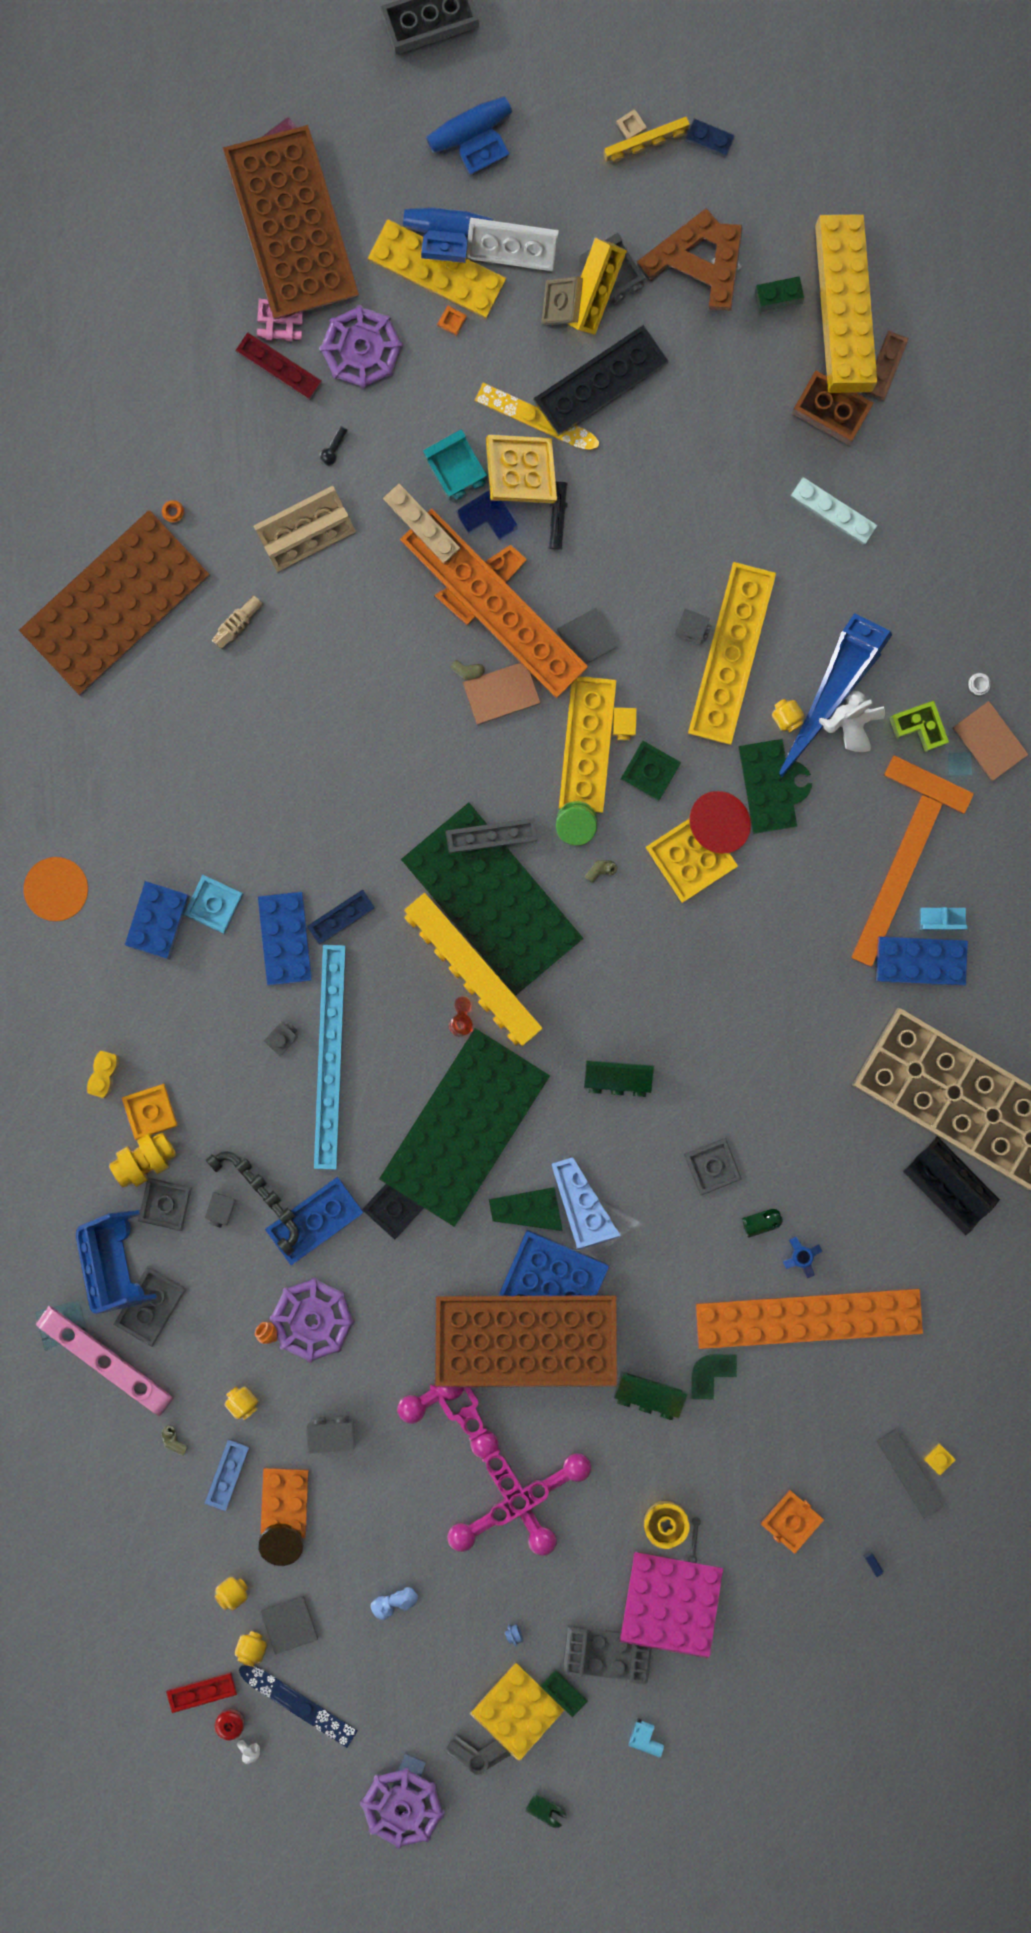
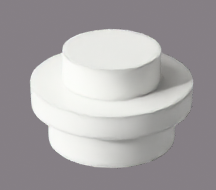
M976 673L969 679L968 687L973 694L984 695L989 691L991 681L987 675Z

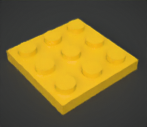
M488 435L486 437L491 500L555 503L557 501L552 438Z
M689 819L645 847L681 903L738 867L730 853H715L699 844L691 831Z
M514 1663L469 1714L520 1761L564 1712V1709L517 1663Z

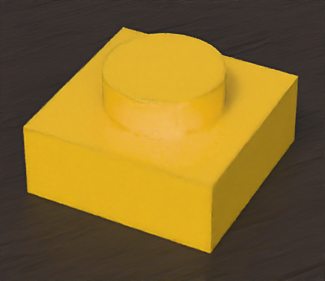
M938 1444L924 1458L938 1475H941L955 1461L941 1444Z

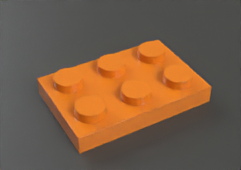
M263 1468L261 1534L267 1527L279 1523L292 1526L293 1529L301 1533L302 1538H306L309 1470Z

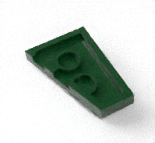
M555 1187L489 1199L493 1222L563 1231Z

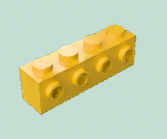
M598 238L594 239L581 274L583 282L578 322L566 324L580 331L596 334L627 250L613 243Z

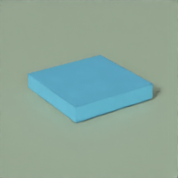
M202 875L184 915L225 934L243 893Z

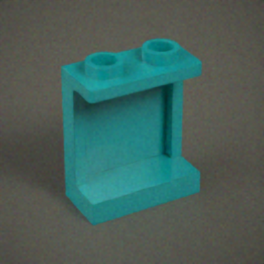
M462 429L423 450V455L449 501L453 498L455 501L467 495V490L473 487L476 490L486 484L485 480L488 479V475L470 447Z

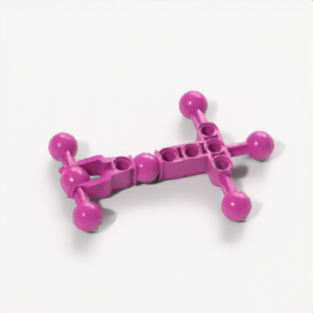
M430 1384V1391L420 1397L415 1395L403 1397L397 1406V1413L399 1418L408 1424L419 1422L425 1415V1409L439 1401L449 1420H457L464 1432L470 1435L469 1440L471 1441L470 1447L472 1452L481 1458L482 1462L486 1461V1468L504 1497L503 1500L492 1506L490 1513L470 1525L465 1523L453 1525L447 1534L449 1546L455 1551L465 1552L473 1547L476 1536L494 1525L502 1526L520 1516L530 1533L528 1544L532 1552L539 1556H545L553 1552L557 1544L556 1536L552 1530L541 1527L531 1508L543 1502L548 1497L549 1492L567 1481L581 1482L588 1478L591 1473L590 1460L585 1455L572 1454L565 1459L563 1469L543 1481L535 1480L522 1487L507 1460L500 1454L501 1450L499 1449L497 1436L493 1432L488 1431L487 1427H483L482 1418L476 1408L479 1400L471 1387H435V1385ZM465 1390L472 1404L469 1407H463L459 1413L455 1414L446 1400L458 1399ZM471 1419L477 1420L480 1424L479 1428L475 1431L467 1428V1422ZM493 1458H499L502 1461L503 1465L500 1469L495 1470L490 1467V1461ZM506 1477L512 1478L514 1481V1486L510 1489H505L501 1484L502 1480ZM537 1485L545 1488L544 1495L540 1497L532 1493V1489ZM516 1497L525 1499L526 1504L523 1508H516L513 1505V1500ZM496 1509H504L507 1514L506 1517L502 1520L496 1519L493 1515Z

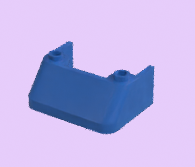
M139 1210L109 1213L80 1225L76 1230V1242L90 1310L94 1314L137 1306L157 1298L156 1294L144 1295V1291L138 1283H130L122 1241L127 1239L131 1232V1225L128 1219L140 1215Z

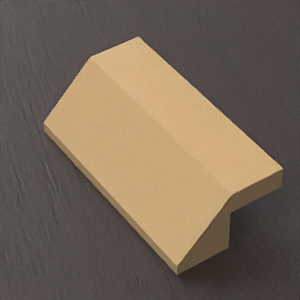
M333 486L254 525L277 572L356 532Z

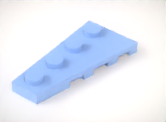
M573 1157L552 1163L553 1173L577 1250L621 1237Z

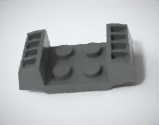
M568 1627L563 1672L571 1676L582 1677V1675L626 1679L629 1680V1683L646 1684L649 1677L652 1648L620 1642L621 1632Z

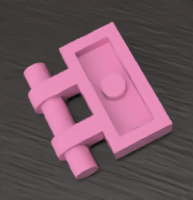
M259 299L258 323H266V329H257V338H266V340H273V338L286 339V341L290 342L293 339L301 340L302 331H293V325H302L303 312L273 320L268 300ZM273 323L286 324V330H273Z

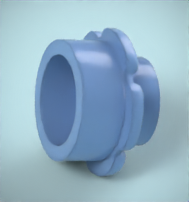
M517 1624L514 1626L508 1625V1630L505 1631L506 1638L509 1644L514 1643L515 1646H518V1643L523 1642L521 1630Z

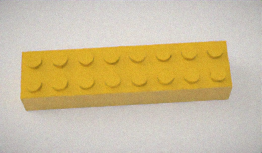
M864 214L820 215L815 225L828 393L872 392L877 384Z
M425 892L404 910L407 914L404 916L406 921L412 928L417 926L421 930L419 936L427 945L432 943L436 947L434 953L442 962L447 960L451 966L448 968L457 979L460 976L463 978L465 989L471 995L477 994L480 998L478 1001L479 1005L486 1013L490 1010L495 1015L493 1021L500 1029L505 1027L510 1032L507 1037L515 1046L520 1044L523 1047L543 1029Z

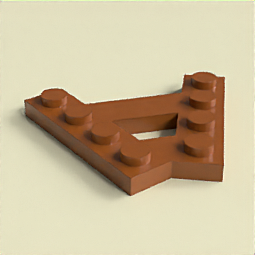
M705 208L637 261V265L650 281L669 266L711 286L710 310L732 311L742 225L719 223L709 210ZM703 240L717 245L714 264L689 253V251Z

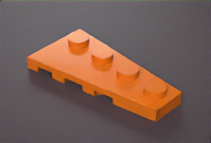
M510 544L489 558L485 563L507 583L527 559ZM447 588L434 595L465 625L468 626L475 618Z

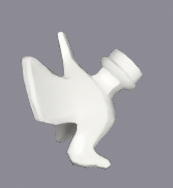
M852 691L845 699L846 705L838 707L831 719L820 718L819 723L829 733H834L839 727H843L845 748L854 752H867L871 750V744L863 729L864 724L871 720L884 719L885 709L884 706L868 709L873 702L871 699L865 702V695L859 691Z

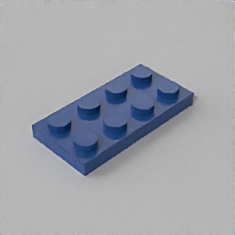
M303 892L258 896L267 985L312 981Z
M878 937L876 981L966 985L968 941Z
M336 1177L291 1210L296 1216L293 1221L299 1229V1238L293 1246L295 1251L289 1257L277 1245V1242L283 1237L286 1240L290 1237V1231L282 1221L278 1219L268 1226L265 1231L288 1263L293 1265L364 1212L339 1177Z

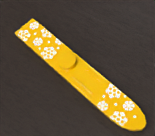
M482 383L475 398L476 402L574 447L592 450L599 446V441L591 432L577 425L558 436L538 407L488 384Z

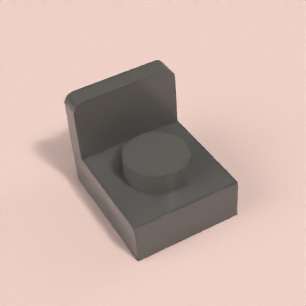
M281 1021L264 1042L281 1056L298 1038L295 1034L297 1029L288 1021L286 1024Z

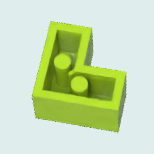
M934 700L894 714L889 718L896 739L918 732L925 752L949 743Z

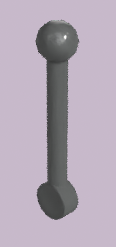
M698 1517L692 1519V1524L694 1525L691 1556L688 1559L691 1563L697 1562L695 1557L698 1526L701 1524V1520Z

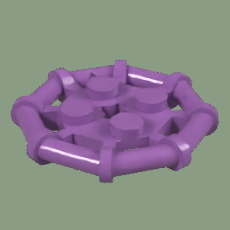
M357 305V308L336 318L332 317L329 320L330 325L323 344L320 346V352L323 353L334 379L338 378L361 386L362 389L394 374L393 369L399 352L403 348V342L400 341L389 315L385 316L365 309L362 305ZM363 317L378 322L375 327L363 323ZM357 318L358 323L350 328H345L342 325ZM385 328L390 339L388 342H384L379 331ZM336 331H340L342 335L339 343L332 344ZM361 341H364L367 349L358 352V348L355 347L356 343L360 344ZM384 349H391L385 364L381 361ZM334 351H339L343 359L339 366L332 353ZM375 365L380 367L381 370L366 376V369H371ZM347 366L360 370V377L344 370Z
M312 1278V1280L289 1288L285 1287L282 1290L283 1293L273 1314L270 1316V1320L277 1329L280 1349H285L306 1359L310 1363L329 1354L339 1353L342 1350L341 1347L351 1326L354 1325V1320H352L344 1297L345 1293L342 1290L339 1291L318 1281L317 1278ZM310 1290L311 1297L298 1301L294 1296ZM317 1290L332 1297L330 1301L326 1302L317 1298ZM290 1300L294 1306L290 1315L284 1316L282 1314ZM336 1302L342 1316L341 1319H335L331 1308ZM315 1314L318 1324L308 1326L306 1316ZM282 1322H288L291 1327L292 1335L288 1338ZM334 1325H342L335 1340L332 1339L329 1335ZM297 1338L307 1343V1350L293 1344L294 1339ZM325 1339L329 1344L317 1350L313 1349L314 1343Z
M409 1768L384 1775L377 1774L367 1794L360 1801V1806L363 1807L370 1828L368 1831L371 1835L375 1834L399 1849L401 1846L430 1841L433 1831L445 1814L436 1792V1784L409 1771ZM402 1780L401 1785H395L393 1788H389L387 1783ZM408 1781L419 1786L422 1790L417 1792L408 1787ZM379 1789L384 1793L380 1802L374 1800ZM426 1796H429L432 1809H426L424 1798ZM397 1806H406L408 1812L403 1811L402 1813H399V1808ZM373 1810H378L381 1814L380 1821L376 1820ZM424 1817H428L430 1820L426 1827L423 1828L420 1823ZM386 1826L390 1828L391 1830L397 1832V1835H394L393 1833L385 1830L383 1827ZM411 1829V1831L415 1830L416 1834L403 1837V1833L406 1830Z

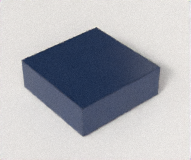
M870 1551L863 1556L876 1577L882 1575L884 1571L874 1554Z

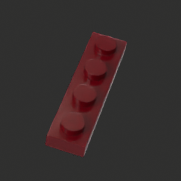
M248 332L235 350L236 353L309 401L322 383L320 379Z

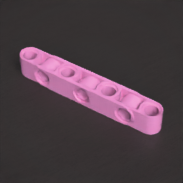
M49 1306L36 1322V1325L42 1331L154 1414L160 1416L173 1400V1397L163 1388L55 1308ZM65 1329H71L74 1331L75 1337L67 1340L63 1337L62 1332ZM101 1356H108L111 1359V1363L108 1366H101L98 1359ZM139 1382L147 1386V1390L143 1393H138L134 1389V1386Z

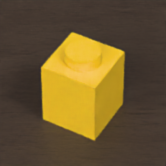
M614 707L613 737H617V740L631 741V737H635L637 708Z

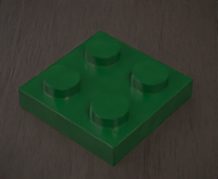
M642 740L620 780L660 801L681 762Z

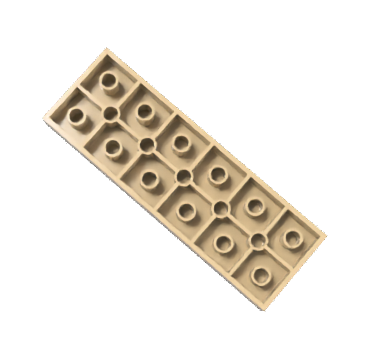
M897 1008L852 1086L1031 1192V1085L908 1012Z

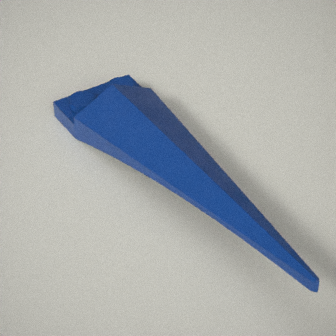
M855 613L853 614L841 633L813 704L779 772L781 777L785 775L823 728V725L819 723V719L829 720L836 709L841 706L879 659L881 651L892 637L890 630Z

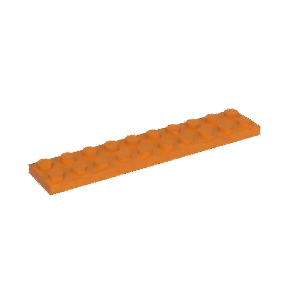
M431 508L427 513L460 547V550L443 564L411 529L400 538V541L557 699L588 666Z
M920 1289L696 1304L699 1349L923 1334Z

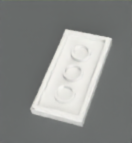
M470 218L466 258L554 271L559 230Z

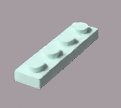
M804 477L790 496L863 545L866 544L877 527L875 523Z

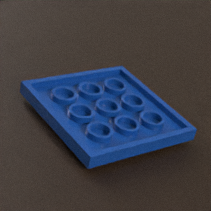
M526 1230L498 1296H597L609 1264L530 1230Z

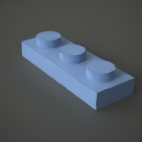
M228 1439L204 1504L223 1511L227 1510L249 1446Z

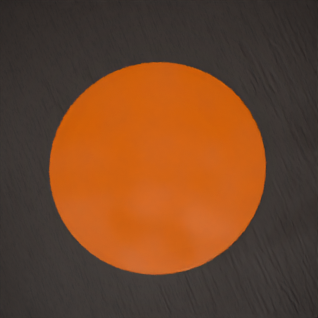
M50 857L39 861L29 870L24 881L23 891L27 905L37 916L49 921H63L71 918L81 910L87 899L88 884L85 874L73 861L62 857Z

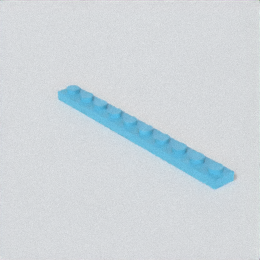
M323 945L314 1169H337L346 946Z

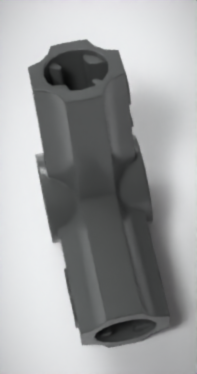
M457 1735L445 1750L447 1754L475 1775L484 1774L487 1769L512 1755L497 1740L477 1751ZM475 1758H481L484 1761L481 1769H474L471 1766Z

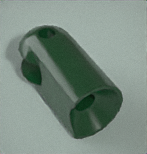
M769 1209L744 1217L742 1222L747 1237L750 1238L779 1228L783 1223V1218L777 1209Z
M537 1793L533 1795L525 1811L553 1828H559L562 1824L551 1818L552 1812L566 1818L564 1809Z

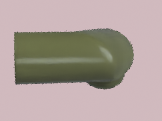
M455 660L450 667L464 680L480 678L485 672V668L481 664L464 666L458 660Z
M611 860L596 861L585 875V878L594 883L599 875L615 874L617 872V865Z
M165 1426L161 1433L164 1446L184 1456L188 1446L177 1440L176 1430L173 1426Z

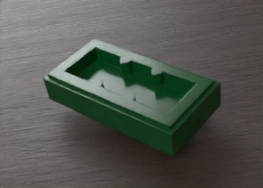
M556 1669L540 1684V1687L572 1718L588 1702Z

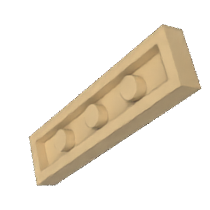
M400 483L383 497V500L443 564L460 550V547Z

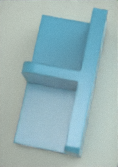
M920 908V930L965 931L968 929V925H966V908Z

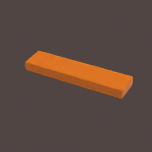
M893 755L883 775L962 814H965L974 793Z

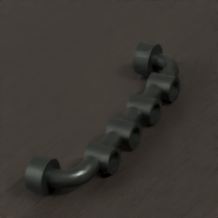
M229 1151L221 1152L216 1156L211 1153L205 1160L216 1173L223 1167L222 1161H230L289 1229V1239L286 1240L283 1237L277 1242V1245L289 1257L295 1251L293 1246L299 1238V1229L293 1221L296 1216L288 1207L284 1210L278 1204L282 1201L274 1191L269 1193L264 1186L267 1185V1182L260 1174L254 1176L250 1171L253 1166L245 1157L240 1159L236 1154Z

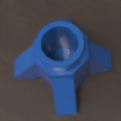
M797 1237L790 1239L789 1242L793 1252L791 1258L783 1261L785 1268L798 1266L803 1268L807 1279L814 1276L811 1265L814 1256L823 1252L820 1245L818 1244L809 1249L802 1246Z

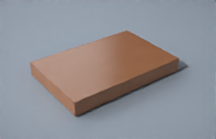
M521 663L482 675L477 679L463 682L477 725L540 704L531 674Z
M989 701L953 727V730L991 781L1029 755Z

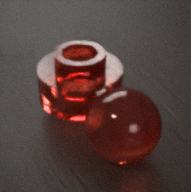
M461 996L454 1001V1009L457 1015L453 1016L449 1021V1029L456 1037H463L469 1034L473 1027L472 1020L466 1015L471 1009V1001L467 997Z

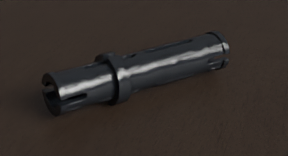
M555 481L557 501L550 503L552 513L548 549L562 550L565 508H568V503L566 502L568 483ZM559 495H560V504H559V513H558V503H559ZM557 518H558V530H557V536H556V525H557Z

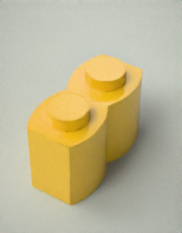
M101 1050L98 1052L93 1064L94 1073L90 1076L87 1083L88 1094L101 1098L109 1096L113 1087L112 1077L119 1067V1055Z

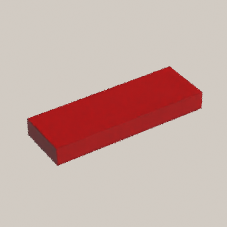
M232 1672L166 1691L172 1713L238 1694Z

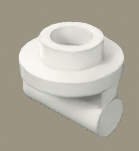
M244 1740L237 1742L238 1748L243 1753L242 1761L245 1764L253 1763L259 1758L260 1745L253 1743L248 1746Z

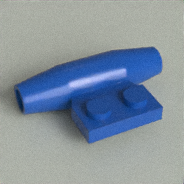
M505 96L479 104L446 121L426 137L427 142L433 153L460 145V157L469 175H472L509 155L500 134L492 128L513 112Z
M433 207L413 208L404 210L403 227L426 233L423 236L421 258L465 263L470 218L493 221V218L461 210Z

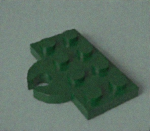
M783 739L738 746L753 834L797 827L794 805L802 802L809 795L812 783H807L804 787H798L794 780L798 775L810 776L809 770L803 764L795 761L785 775L780 776L779 772L786 760Z

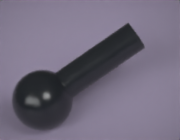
M340 425L329 447L323 449L319 454L322 464L330 466L336 462V451L348 429Z

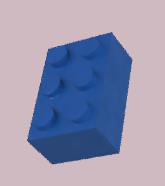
M145 881L125 946L170 960L190 896Z

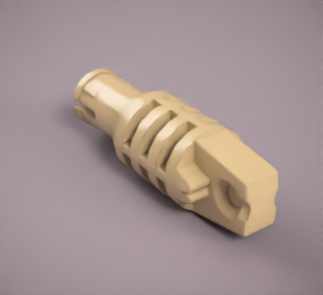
M252 595L241 609H235L229 618L217 629L218 633L212 641L221 649L228 642L232 643L241 631L250 624V618L263 606V603Z

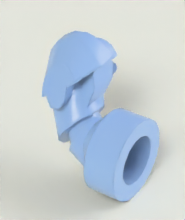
M406 1587L403 1591L391 1594V1597H377L371 1603V1610L378 1619L386 1620L394 1613V1607L404 1609V1611L413 1607L418 1600V1595L414 1589Z

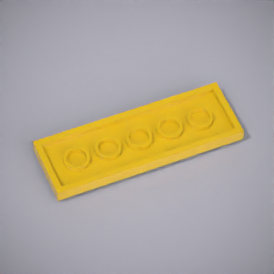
M387 219L368 256V261L487 319L506 282V278L467 258L465 263L421 258L423 236Z
M579 676L571 684L559 809L569 802L581 801L590 805L596 813H603L616 680Z

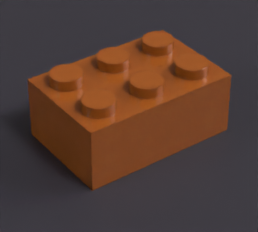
M815 370L795 405L792 414L850 446L874 402L856 392L828 393L827 376Z

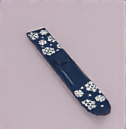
M240 1666V1676L252 1688L348 1748L358 1730L257 1666Z

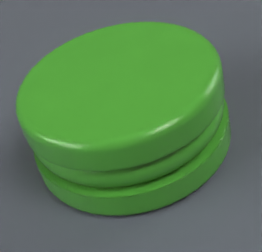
M572 801L562 806L556 817L558 836L570 845L578 846L588 843L597 831V815L594 809L581 801Z

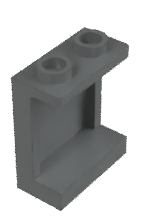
M618 232L604 240L626 250L622 243L623 239ZM590 250L580 255V262L583 266L586 264ZM628 251L625 254L607 305L612 302L617 304L625 299V294L630 291L635 293L644 287L643 283H645L646 277L644 274H641Z

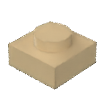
M635 109L616 121L617 126L626 139L637 136L647 129Z

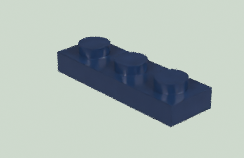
M362 889L307 927L320 945L374 910L375 907Z

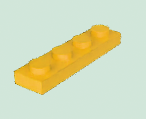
M687 116L604 148L603 155L606 162L611 160L612 162H618L625 158L624 155L629 153L638 154L643 152L645 147L652 144L659 146L670 137L679 138L684 136L690 126Z

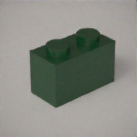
M800 276L756 285L755 296L759 312L802 304L804 293Z

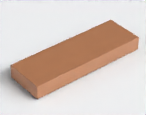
M888 330L876 360L877 384L872 392H863L864 394L882 401L885 400L909 338Z

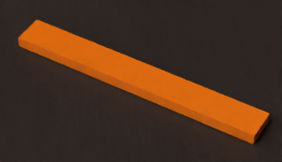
M921 795L851 959L872 967L877 956L878 937H885L942 803Z

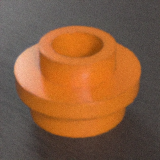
M171 500L163 505L162 515L166 521L176 523L183 518L184 508L180 502ZM172 508L177 509V514L174 516L169 514Z

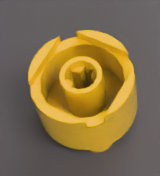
M660 1501L653 1504L647 1510L643 1521L647 1538L652 1544L662 1549H670L680 1545L685 1541L689 1533V1520L684 1509L672 1501ZM668 1519L672 1527H667L666 1530H663L661 1522H666Z

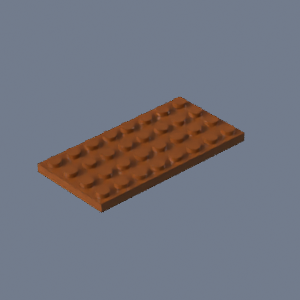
M305 125L223 147L224 157L273 320L358 297L357 286L309 126Z
M148 510L23 625L19 631L80 696L201 585L210 574L159 519Z
M436 1296L435 1387H617L616 1296Z

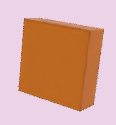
M447 305L437 326L457 336L467 319V315Z

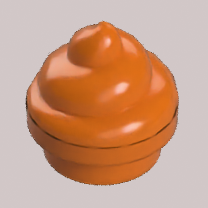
M262 1322L255 1330V1337H257L261 1344L276 1342L278 1338L277 1329L270 1322Z

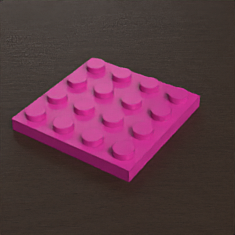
M635 1552L620 1642L709 1659L723 1568Z

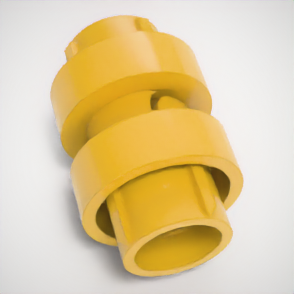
M148 1133L137 1140L139 1147L132 1151L129 1146H126L116 1153L118 1159L111 1162L109 1167L122 1188L132 1183L138 1187L149 1180L146 1175L148 1172L154 1170L157 1174H160L170 1168L168 1161L175 1158L177 1154L164 1133H159L154 1137Z

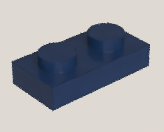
M694 118L685 141L727 157L735 135Z

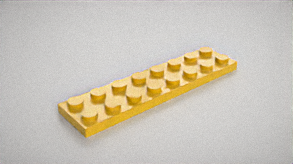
M733 562L691 719L689 735L731 745L776 573Z

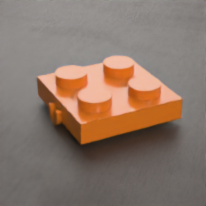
M789 1489L760 1524L774 1535L773 1538L779 1544L782 1542L795 1554L824 1519L811 1508L812 1505L806 1500H801Z

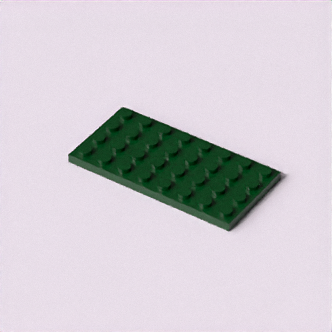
M468 802L401 858V861L516 996L584 938L506 846L449 854L445 833L447 830L488 825Z
M474 1028L379 1180L455 1227L550 1075Z

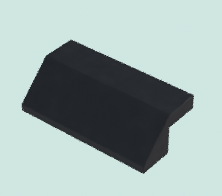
M938 1136L903 1170L919 1189L965 1235L969 1234L978 1222L990 1213L1000 1201Z

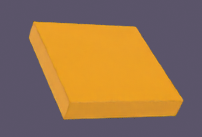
M165 1084L121 1097L135 1140L148 1133L153 1135L178 1126Z

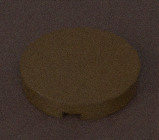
M274 1524L267 1527L260 1535L258 1550L261 1557L272 1565H290L297 1561L302 1554L303 1538L298 1530L296 1531L288 1524Z

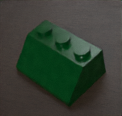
M586 1061L584 1088H588V1093L602 1094V1090H611V1095H624V1091L633 1092V1096L646 1097V1093L652 1092L654 1066Z
M621 1371L614 1399H618L617 1404L630 1407L631 1404L637 1405L639 1410L651 1414L652 1410L660 1412V1417L673 1421L674 1417H680L688 1394L685 1390Z

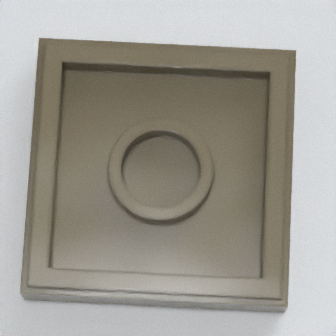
M576 276L546 280L541 324L548 326L578 322L583 278Z

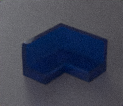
M490 490L456 510V515L468 534L486 522L498 540L518 529L516 521L504 502L491 500Z

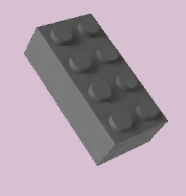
M397 0L381 6V14L395 55L479 28V18L472 0Z

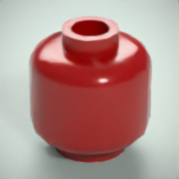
M226 1709L219 1713L215 1720V1732L223 1740H235L243 1732L245 1722L240 1712L234 1709Z

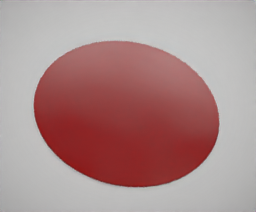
M712 791L699 797L692 806L689 817L690 828L695 839L704 848L715 853L724 854L734 852L744 845L750 834L751 821L746 807L737 797L723 791Z

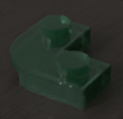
M709 1354L700 1358L692 1369L691 1399L714 1400V1377H737V1354Z

